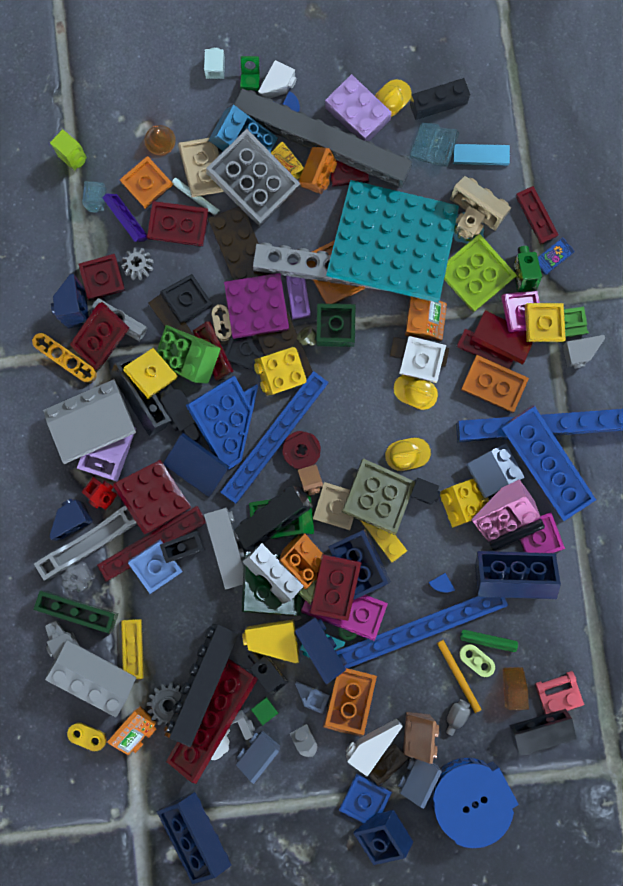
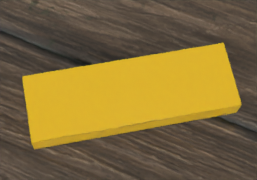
M142 619L121 620L123 670L136 676V679H143Z

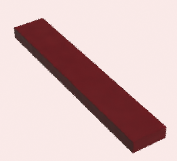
M196 506L97 564L105 581L108 582L130 569L128 561L161 539L165 543L187 535L206 524L205 517L199 507Z

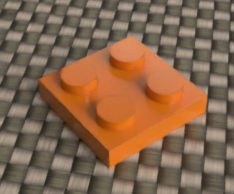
M148 156L120 179V182L144 209L173 185Z

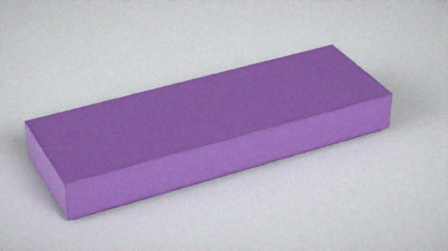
M286 276L292 320L311 318L306 280L304 278Z

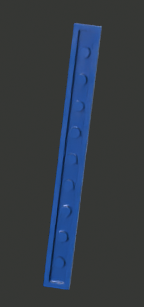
M476 596L378 634L374 641L365 639L337 650L336 653L337 655H343L347 662L344 667L350 668L504 608L508 604L505 597Z

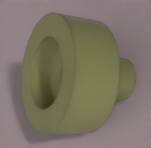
M307 326L298 333L297 340L302 345L309 344L313 346L316 344L315 337L317 333L311 326Z

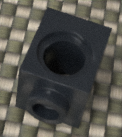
M417 478L410 497L432 505L434 501H438L441 491H438L439 485Z

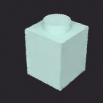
M219 48L205 49L204 71L206 79H224V50Z

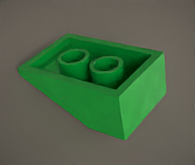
M306 495L311 503V497ZM269 500L249 503L250 517L254 515L257 509L268 505ZM312 508L270 539L314 534Z

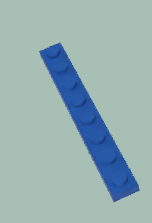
M314 371L312 372L306 383L298 390L223 488L221 493L235 504L238 503L329 384L328 381Z

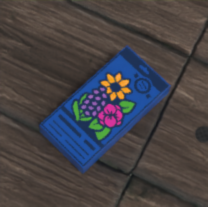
M563 237L538 257L541 272L545 276L575 252Z

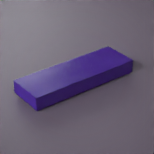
M106 193L102 197L132 239L135 242H145L148 239L147 234L119 196Z

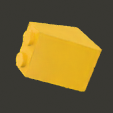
M294 619L248 626L242 634L244 646L247 645L249 651L292 663H299L300 656Z

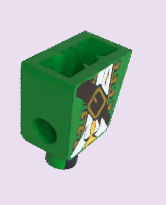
M521 246L517 249L518 254L514 262V272L517 275L515 278L517 292L537 291L542 279L537 253L529 252L528 246Z

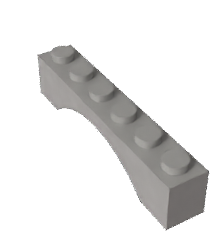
M123 506L84 535L34 563L43 580L49 581L134 527L137 523L127 507Z

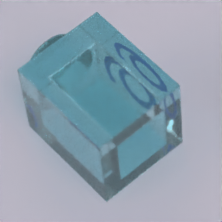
M85 181L82 204L88 211H104L105 201L102 197L107 192L104 183Z

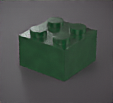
M317 304L316 346L354 347L356 304Z

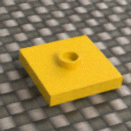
M564 303L525 304L527 342L566 341Z
M154 348L126 365L123 369L147 398L156 394L178 377Z

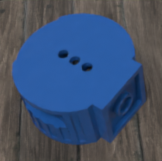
M469 757L458 758L448 762L440 768L442 772L431 793V797L434 800V813L439 825L451 839L455 840L457 845L463 847L481 848L495 843L506 833L512 822L514 814L512 808L519 805L500 768L493 761L486 764L482 760ZM483 796L487 797L485 803L481 802V797ZM465 806L469 807L467 813L463 812V807Z

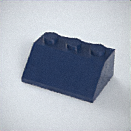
M70 274L54 294V303H51L53 315L68 329L82 327L89 318L85 288L74 274Z
M367 529L328 546L332 556L361 562L353 600L391 582Z
M314 617L297 627L295 633L325 684H328L346 671L344 665L347 662L342 654L337 655L334 650L337 645L331 636L327 638L324 630L327 628L321 619L317 620Z

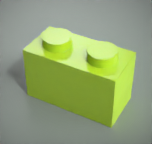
M62 129L50 144L57 156L75 171L83 166L87 157L80 143Z

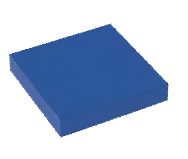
M356 773L339 807V811L362 823H366L376 814L383 812L392 791L382 786L379 787L375 782Z

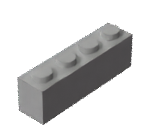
M227 508L204 514L225 590L243 585L244 564L242 561L244 560L243 548L239 549L237 541L240 540L233 529L232 523L235 522L233 512H229Z

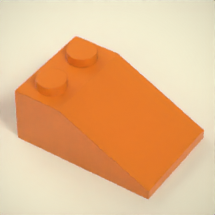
M348 668L337 676L332 688L323 727L362 737L365 733L377 676Z

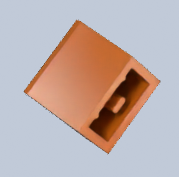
M312 147L298 181L301 187L321 195L328 188L329 176L331 172L335 171L337 165L336 159L329 148Z
M306 534L294 537L282 550L279 561L304 586L303 588L307 589L317 578L323 553Z

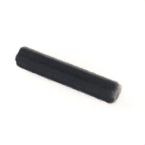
M538 519L497 539L491 540L489 542L490 546L495 551L544 529L545 525L542 519Z

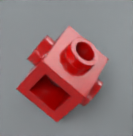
M94 477L82 491L90 499L88 503L95 508L100 506L105 510L113 503L117 496L112 490L113 486L105 480L102 483Z

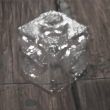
M82 562L78 565L74 563L64 569L66 572L61 575L63 586L66 590L70 589L71 592L77 591L80 593L88 588V583L95 580L86 563Z

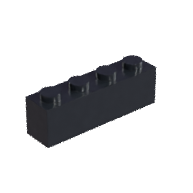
M131 356L115 363L111 375L150 437L166 429L171 419L156 395L154 394L147 398L123 371L126 365L134 361Z
M289 486L285 488L280 496L270 499L268 505L257 509L252 517L244 519L239 523L240 526L234 530L245 550H254L313 507L302 487Z

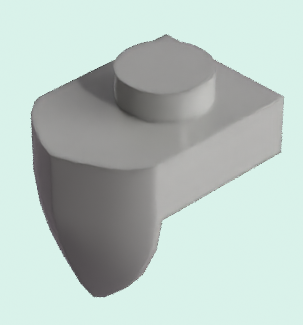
M241 710L232 724L238 722L245 740L253 737L255 727L251 719L247 720L244 712Z
M307 724L290 733L299 754L305 757H313L318 746Z

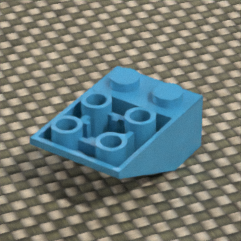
M232 105L223 112L208 141L224 151L248 129L271 152L278 137L238 107Z

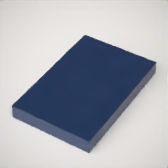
M184 433L180 435L163 463L208 497L213 494L230 467Z

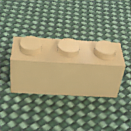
M466 176L455 185L450 197L452 202L464 210L471 206L485 214L483 223L494 231L497 230L511 209L505 200L498 199L493 195L492 191L482 188L476 180Z

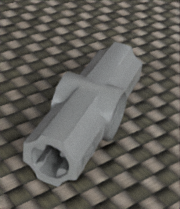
M99 298L93 303L90 313L93 312L98 303L103 302L117 316L123 317V322L129 327V330L126 332L127 335L137 341L143 339L148 329L145 325Z

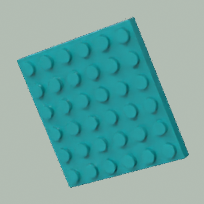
M350 180L326 276L439 303L459 205Z

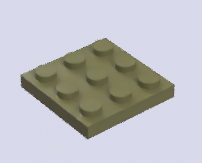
M362 459L342 512L395 535L400 526L415 481L366 459Z

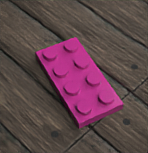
M363 595L353 600L349 621L310 614V604L306 600L301 612L374 641L388 603L368 595Z

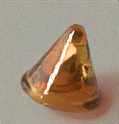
M153 126L145 135V145L154 155L168 154L175 146V135L166 126Z

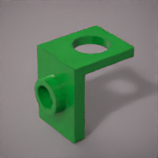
M241 56L240 90L258 91L260 80L259 56ZM252 61L256 66L253 69H248L245 63Z

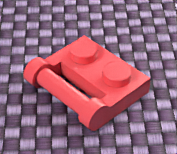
M573 671L543 683L541 681L535 683L545 715L563 709L568 711L584 705ZM568 682L570 684L569 688L549 695L545 694V690Z

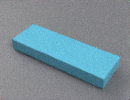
M454 144L453 164L509 165L510 145Z

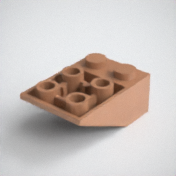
M406 712L403 753L406 756L433 764V758H437V746H435L434 742L435 737L439 735V725H437L430 714Z

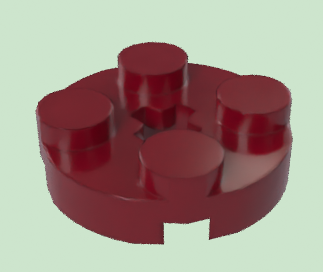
M296 431L290 434L283 444L284 459L295 469L313 466L320 457V443L311 433ZM299 445L302 447L306 446L305 455L297 454L296 451H298Z

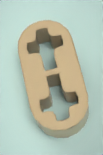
M216 305L212 310L215 333L219 340L227 341L232 335L229 311L224 305ZM218 310L226 312V314H223L224 321H220L219 316L215 315L218 313ZM221 325H225V329L229 330L226 336H223L221 333L219 334L222 331Z

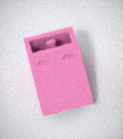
M519 479L502 487L475 515L472 522L489 542L540 518V514L534 499Z

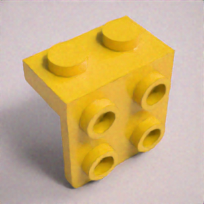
M295 347L254 359V368L256 373L260 375L262 381L260 386L262 391L266 393V396L305 384L307 381Z
M474 479L446 488L440 493L441 501L452 528L472 521L475 515L489 502L488 497H483Z

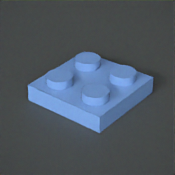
M161 539L128 561V564L150 594L182 573V569L176 561L165 562L160 548V544H163Z

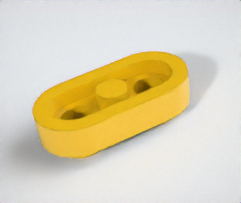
M83 723L73 724L67 732L68 739L72 743L92 751L101 750L107 742L104 732ZM75 730L80 732V737L74 735ZM93 738H97L99 740V743L97 745L93 744Z

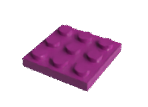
M280 273L224 282L233 339L289 330Z

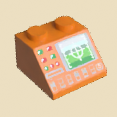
M410 296L405 336L442 341L447 303L442 301L437 303Z
M140 706L107 742L127 755L132 751L136 753L143 745L141 742L145 736L149 738L156 731L154 726L158 722L156 720L152 721V716Z

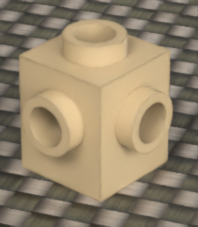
M469 206L464 214L460 213L455 222L458 224L456 231L463 238L472 239L475 234L479 235L484 227L481 223L484 220L485 214Z

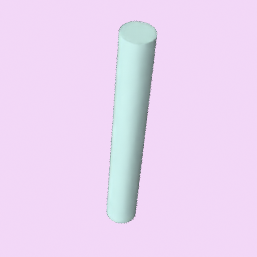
M173 179L172 184L202 207L208 208L209 212L214 216L219 214V209L201 196L191 197L189 187L179 179Z

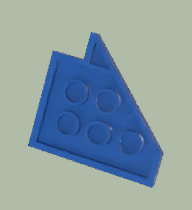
M231 376L186 404L214 456L230 466L229 469L242 461L258 385L255 384L243 391L235 376Z

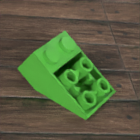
M166 325L157 353L174 372L192 382L208 384L221 348Z

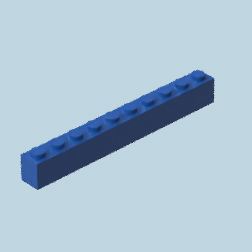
M623 409L541 415L554 436L623 431ZM514 417L458 421L456 423L457 443L508 439L501 426Z

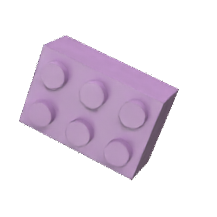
M352 74L325 100L326 110L347 130L363 141H370L391 120V111Z

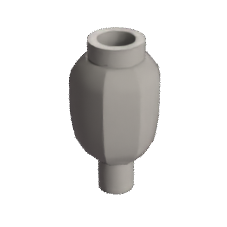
M460 699L458 703L453 704L447 717L449 724L446 730L447 734L453 736L455 730L461 728L466 723L470 715V704Z

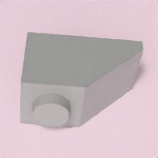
M600 335L566 342L563 345L567 367L573 366L574 369L585 367V364L592 359L604 341L605 336Z

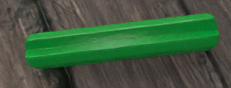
M465 629L460 634V640L510 652H516L518 649V642L515 640Z

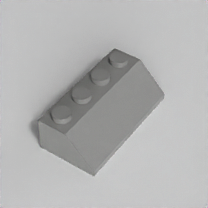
M66 640L49 668L45 680L117 717L129 696L136 676Z

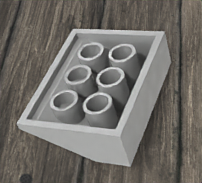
M248 129L206 168V174L259 227L300 185L298 180Z
M115 379L43 410L63 464L136 433L123 394Z

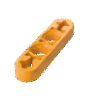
M38 333L33 337L32 344L38 351L84 383L95 381L97 373L92 366L44 333ZM44 339L45 343H47L50 347L47 349L43 345L39 346L38 340ZM56 348L62 350V354L58 358L52 356V352ZM70 359L77 360V366L73 369L67 366ZM80 368L86 372L90 371L92 376L84 379L85 375L79 371Z

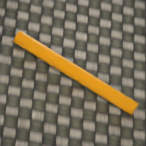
M444 640L437 642L474 713L481 711L480 705Z

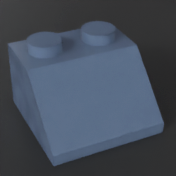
M507 444L466 464L484 498L498 492L508 484L525 478Z
M263 731L260 734L255 733L249 740L251 745L248 749L245 750L243 748L236 757L238 759L236 766L253 784L280 750V745Z
M411 757L407 764V769L409 770L406 776L402 775L399 780V792L424 809L442 771L435 763L430 764Z

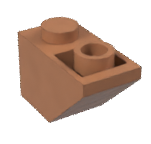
M317 465L299 469L298 475L304 492L308 493L309 496L320 493L323 483Z

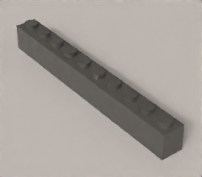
M242 89L234 104L268 131L309 149H312V147L329 148L337 161L397 187H403L411 170L412 161L406 156L396 155L387 148L382 149L371 141H363L352 133L342 132L336 126H328L319 119L314 120L303 112L291 110L287 105H279L268 97L258 96L252 90Z

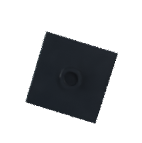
M193 274L160 291V295L180 324L213 305Z

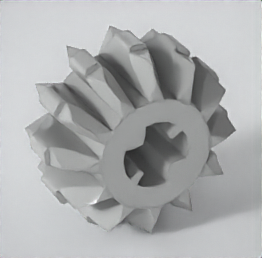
M133 248L132 254L127 251L128 257H122L125 263L121 265L122 269H125V275H131L132 280L137 276L139 280H142V275L149 277L147 271H153L151 265L154 263L153 259H150V253H145L142 248L139 252L136 248ZM140 261L139 266L136 267V262Z

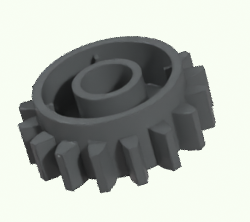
M164 683L161 685V690L156 687L154 689L156 694L149 695L153 699L147 702V705L152 707L148 710V713L154 714L151 718L152 721L157 718L159 720L158 725L165 722L166 726V723L172 719L173 709H167L164 703L165 700H171L175 705L182 696L181 685L173 687V683H169V686L166 687Z

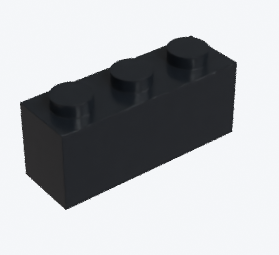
M465 78L411 94L410 106L415 120L466 105L471 94Z
M566 709L509 725L513 743L519 756L577 739L572 717Z

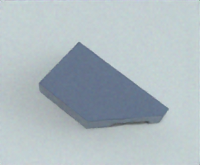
M296 681L295 685L304 707L323 714L330 695Z

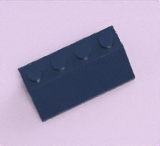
M195 792L183 796L156 811L192 884L216 878L231 866L228 855L224 851L219 837L215 833L210 819L206 815L201 801Z

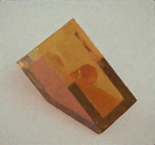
M523 667L503 668L505 708L508 710H529L528 687Z

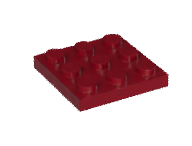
M161 460L113 484L114 489L144 535L191 508Z

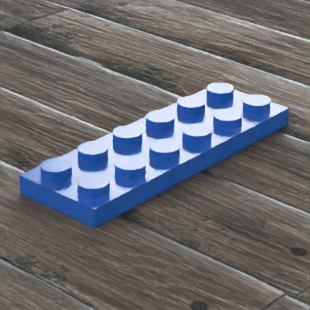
M534 405L501 426V429L563 521L596 501V498Z

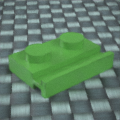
M584 307L564 309L565 338L587 335L589 332L587 330Z

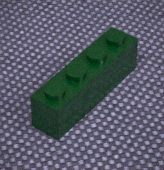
M45 590L39 591L33 609L106 633L113 632L119 614Z

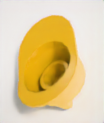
M396 79L386 83L376 93L375 97L391 111V117H393L409 102L412 92L406 82Z
M402 375L394 383L393 389L397 399L417 409H429L437 401V389L430 381Z
M409 438L392 443L387 448L385 457L387 464L392 469L405 471L425 465L430 459L431 449L423 439Z

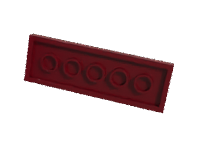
M228 658L191 747L177 742L166 762L191 783L197 784L258 678Z

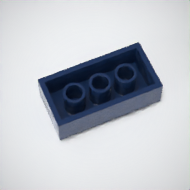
M477 552L475 572L478 597L557 599L561 582L556 553Z

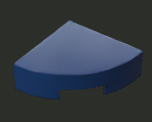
M289 91L283 104L290 107L293 111L300 112V104L297 97Z
M446 573L428 582L433 589L439 592H452L455 590Z

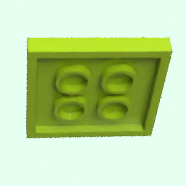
M479 234L448 260L444 280L474 313L516 278L517 275Z

